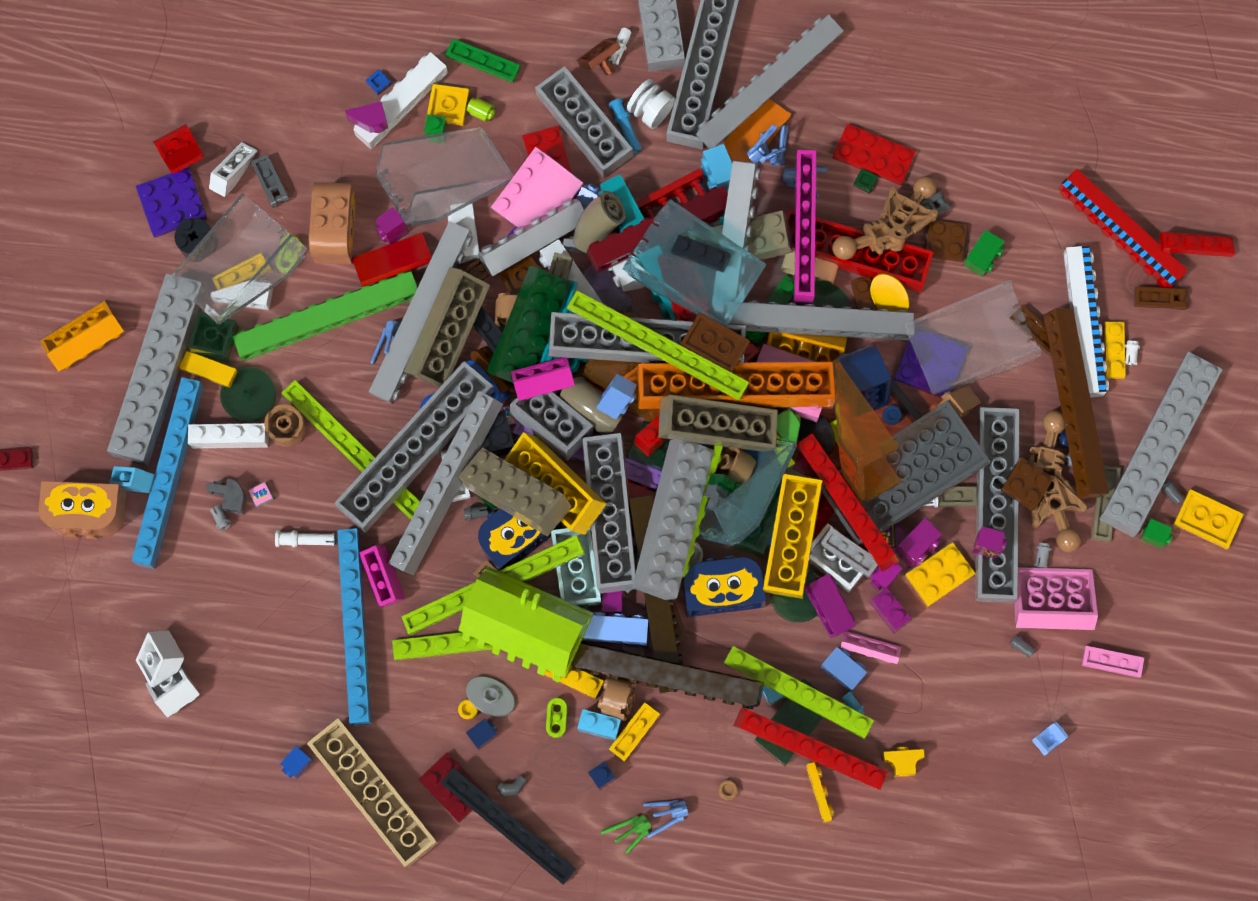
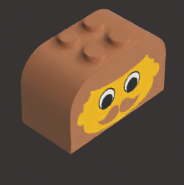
M314 182L309 248L314 263L352 264L357 195L353 183Z
M41 481L39 516L47 526L58 534L67 535V538L78 539V536H86L87 539L95 540L98 537L112 536L123 526L127 492L119 484Z

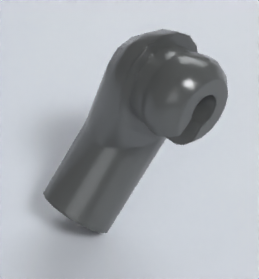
M519 775L514 783H500L497 790L503 796H514L519 793L527 780Z

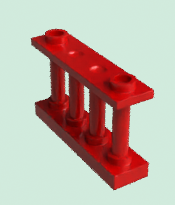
M699 168L636 201L640 212L646 214L651 219L655 217L652 209L658 204L662 205L664 210L669 211L672 207L668 201L673 196H678L681 202L686 203L689 199L684 192L690 187L695 188L700 195L706 194L701 185L703 173Z

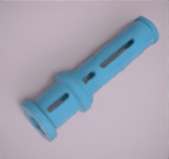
M623 98L613 100L608 104V107L612 109L615 116L614 121L619 124L625 140L633 148V154H636L642 150V147L630 123V114L624 107Z

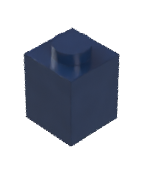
M483 719L468 730L466 734L477 749L480 750L498 737L495 733L498 729L492 721L487 722L486 719Z
M605 761L588 772L599 791L616 780Z

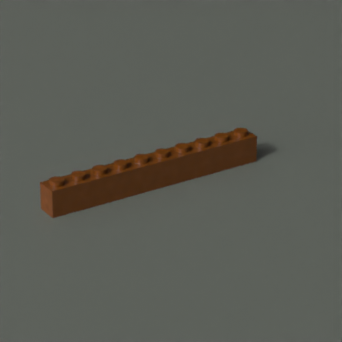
M1055 308L1043 315L1078 499L1099 498L1109 494L1074 311L1073 309Z

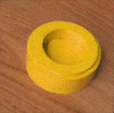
M464 700L459 704L458 712L463 719L471 720L477 716L478 709L469 700Z

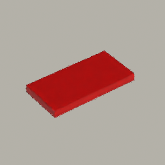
M419 233L353 257L352 261L361 286L364 287L430 263L432 256L423 233Z

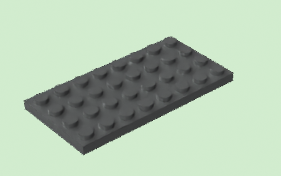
M947 400L838 472L880 533H882L991 462ZM822 484L821 491L856 545L862 546V541Z

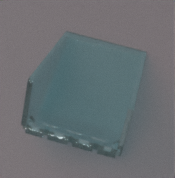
M670 199L653 220L659 226L651 224L643 236L649 242L647 243L641 239L633 251L638 258L631 255L622 269L628 273L627 275L651 291L697 315L701 313L727 327L767 264ZM678 235L731 253L732 257L724 273L673 255L671 250Z
M776 439V448L767 452L742 449L756 460V465L749 479L718 504L714 511L707 508L709 500L706 502V512L699 526L700 533L697 538L733 546L752 533L761 523L797 447L796 443Z

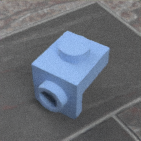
M593 184L582 186L576 197L584 210L599 195V188Z
M1054 722L1032 741L1045 756L1067 739L1068 735L1057 722Z

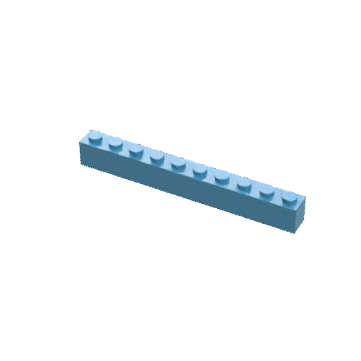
M181 377L132 557V562L138 566L156 568L189 445L188 425H194L204 390L202 383L197 380Z
M357 528L337 530L349 723L352 726L372 724L360 533Z

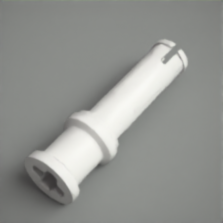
M276 530L275 546H334L335 534L298 533L296 530L280 532V530Z

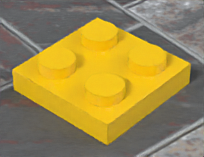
M432 84L427 114L446 117L447 124L463 126L469 89Z

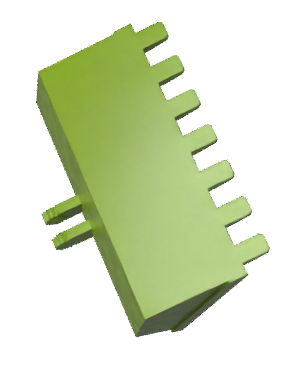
M487 566L484 572L477 578L463 606L458 631L463 632L462 640L469 642L472 636L478 639V647L484 649L486 643L493 646V654L499 655L501 650L508 652L507 660L514 662L516 657L523 659V667L529 669L531 663L537 665L538 674L544 676L546 670L553 673L552 680L560 682L561 677L566 678L594 613Z

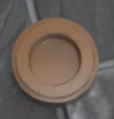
M731 780L723 781L718 788L719 796L727 801L734 799L738 793L736 783Z

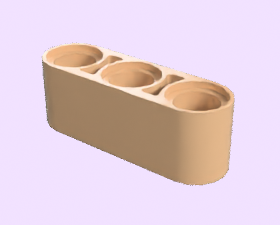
M795 251L785 254L781 266L783 272L794 275ZM815 258V282L833 285L838 265Z

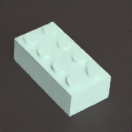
M569 528L552 530L553 546L577 535L586 553L556 567L561 599L576 606L588 604V607L602 605L600 593L597 589L590 528L585 535L573 532Z

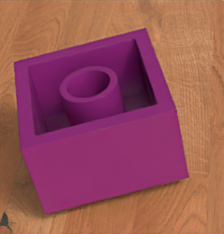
M925 518L897 546L894 553L910 568L914 565L918 567L928 556L926 553L928 551L930 553L934 552L941 543L939 539L942 533Z

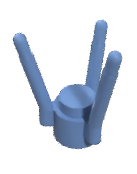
M784 124L781 126L779 149L786 148L788 126ZM765 142L763 144V147L766 150L765 154L768 155L770 153L768 150L767 143ZM772 149V150H771V153H773V152H775V151H777V150H779V149ZM785 151L766 161H770L771 166L785 165Z
M771 125L757 143L747 151L748 157L754 163L760 161L763 164L766 160L786 151L784 147L765 156L766 150L762 145L778 128L777 125Z
M794 167L784 168L783 182H787V187L796 189V184H794L796 182V168ZM816 167V172L828 170L827 167Z
M388 321L386 323V328H383L381 338L370 361L371 364L375 362L385 337L387 341L384 353H388L391 340L394 339L400 323L395 321Z
M677 799L643 804L644 807L669 806L668 810L654 813V817L671 814L672 818L676 817L674 820L647 835L648 838L677 822L684 821L683 817L688 816L684 800L678 801Z

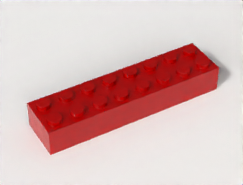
M788 209L786 216L788 217L793 251H795V211ZM815 217V258L832 262L838 265V269L872 279L878 274H890L897 278L905 289L921 293L933 251L904 243V247L900 251L884 249L882 254H878L876 251L873 252L870 246L857 249L854 256L850 259L842 260L833 253L834 241L840 236H849L852 239L864 236V231Z

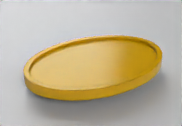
M882 273L875 276L872 280L870 291L878 309H888L889 312H896L898 310L908 311L909 297L903 284L890 274Z

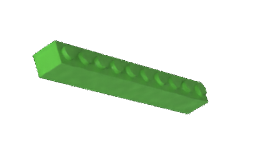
M405 271L397 274V277L380 280L378 284H369L362 287L361 290L346 292L342 297L329 298L320 305L313 304L306 310L294 311L287 317H277L270 323L258 324L254 329L248 331L241 330L236 333L237 335L233 336L239 356L244 362L409 302L415 295L417 285L412 272Z

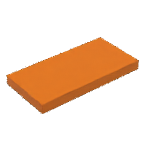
M768 99L739 125L723 143L731 162L738 160L754 163L748 157L747 151L761 138L760 133L764 134L771 125L778 126L766 141L767 146H769L780 132L782 124L785 125L790 119L791 113Z

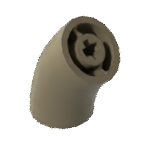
M604 191L582 212L573 240V244L578 250L587 253L591 243L605 240L625 220L623 204L614 193Z
M584 377L573 378L575 386L562 389L559 398L593 425L595 431L602 435L611 434L623 414L620 413L617 419H614L596 409L603 392Z

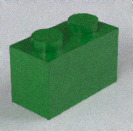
M985 230L966 258L963 266L981 277L986 272L990 273L995 265L993 260L995 257L1000 258L1005 250L1002 247L1005 241Z

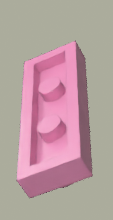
M848 631L844 632L840 647L850 652H857L867 657H874L895 664L898 663L901 652L900 646Z
M1085 646L1081 666L1140 678L1144 658Z

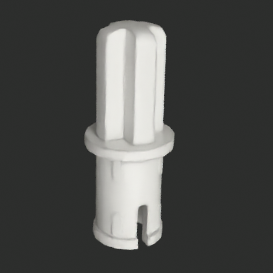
M627 28L621 29L616 40L621 48L608 58L613 64H619L623 52L627 49L626 44L631 35V31Z

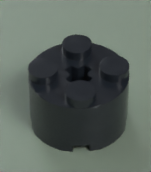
M198 218L183 219L176 228L174 235L175 243L187 259L200 261L213 253L216 239L210 226L205 221Z

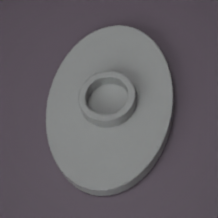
M476 677L467 684V697L479 711L496 717L506 716L512 712L515 704L514 697L510 690L501 682L489 677Z

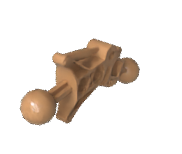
M919 177L913 184L914 194L910 199L899 194L895 187H890L881 213L882 218L876 220V222L872 221L870 224H864V236L855 239L849 236L838 237L832 247L834 255L839 259L847 260L854 256L857 249L870 246L873 252L876 251L878 254H882L884 249L892 251L902 250L906 238L911 234L917 233L937 218V210L927 209L920 205L922 200L929 199L935 195L937 190L935 181L931 177Z
M1050 411L1044 415L1042 423L1047 431L1043 447L1040 446V448H1030L1029 453L1031 456L1028 462L1043 472H1054V476L1049 475L1053 478L1051 482L1053 489L1046 490L1039 508L1037 506L1034 511H1031L1032 527L1038 528L1043 520L1053 516L1059 530L1056 538L1058 547L1064 552H1074L1081 544V536L1076 530L1070 528L1064 512L1075 510L1084 513L1087 510V505L1081 499H1078L1075 490L1061 475L1063 468L1059 465L1064 464V461L1061 459L1066 458V456L1054 449L1057 436L1065 430V425L1061 412ZM1056 500L1060 503V507L1053 508L1050 502Z

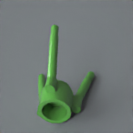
M643 814L639 817L636 815L629 820L604 829L600 833L605 834L631 824V829L615 839L617 843L633 832L637 835L641 833L626 849L625 853L628 854L644 836L649 834L648 829L652 827Z

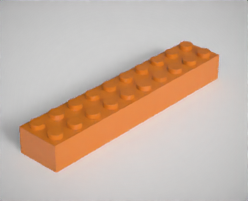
M833 362L738 363L732 373L749 382L740 400L727 395L671 364H638L639 409H660V399L668 395L759 408L832 407L835 401Z

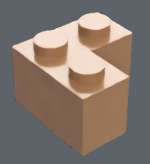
M968 385L963 388L958 386L952 392H946L941 397L943 400L940 403H934L929 410L932 411L948 400L961 419L973 412L982 402Z

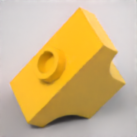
M899 747L897 751L884 752L882 754L883 762H887L893 767L894 777L914 776L916 774L915 766L917 761L924 758V749L909 750V747Z

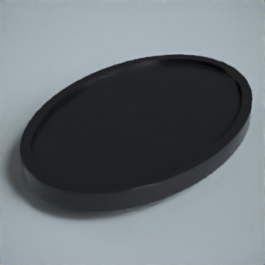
M822 414L819 415L817 423L801 418L799 422L800 441L813 434L827 456H829L835 445L834 431L830 422Z

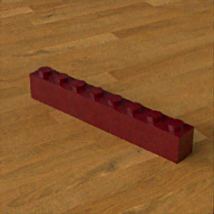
M724 186L709 189L704 195H695L690 201L686 203L680 202L669 211L663 210L651 219L650 217L643 219L636 226L630 225L626 227L621 233H612L601 242L595 241L591 243L587 249V256L595 271L600 273L674 239L678 235L687 233L724 216L728 193Z

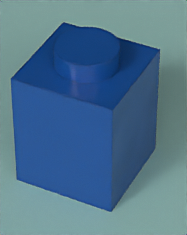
M295 746L280 764L284 767L282 771L288 777L294 776L298 779L313 760L299 747Z

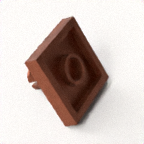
M604 39L578 58L577 62L581 67L589 69L599 65L604 74L609 75L615 69L608 57L621 47L617 41Z

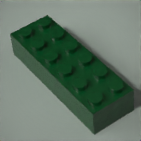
M529 266L487 369L488 373L513 383L511 371L539 363L550 336L551 313H559L571 282L540 268Z

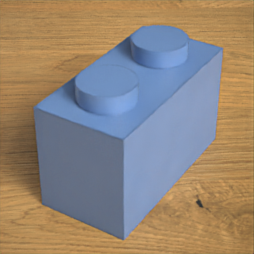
M616 374L602 394L596 409L617 419L620 413L624 414L629 406L627 403H632L637 393L634 391L637 384Z
M836 647L820 668L849 692H852L866 675V667L861 662H854L849 658L851 655L845 649Z

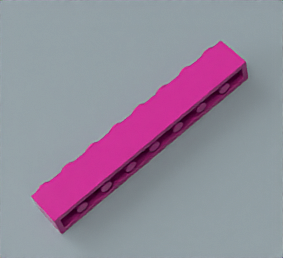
M797 150L794 302L813 303L816 150Z

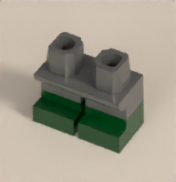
M711 474L704 495L709 498L707 508L718 512L720 510L719 515L721 517L731 519L734 510H741V506L738 504L741 496H746L748 489L725 474Z

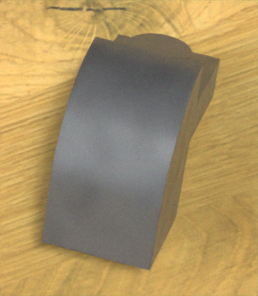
M228 478L226 486L225 483L214 481L213 484L207 483L206 491L210 495L224 497L222 509L225 512L244 515L246 494L236 481Z

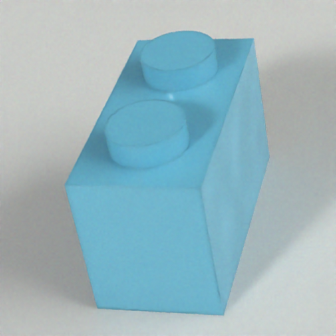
M114 466L109 484H119L125 491L149 493L153 484L154 474L138 468Z
M582 709L577 729L580 732L615 741L620 729L621 719Z

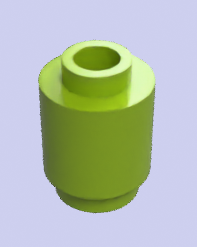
M472 98L467 106V111L470 112V115L485 122L492 120L496 112L494 105L479 98Z

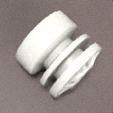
M648 79L632 95L627 105V111L634 113L635 117L643 115L642 122L651 129H654L670 113L674 106L675 97L665 90L659 93L660 86L658 84L655 85L652 79Z

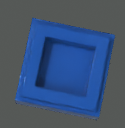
M380 69L365 80L377 95L392 85L391 81Z

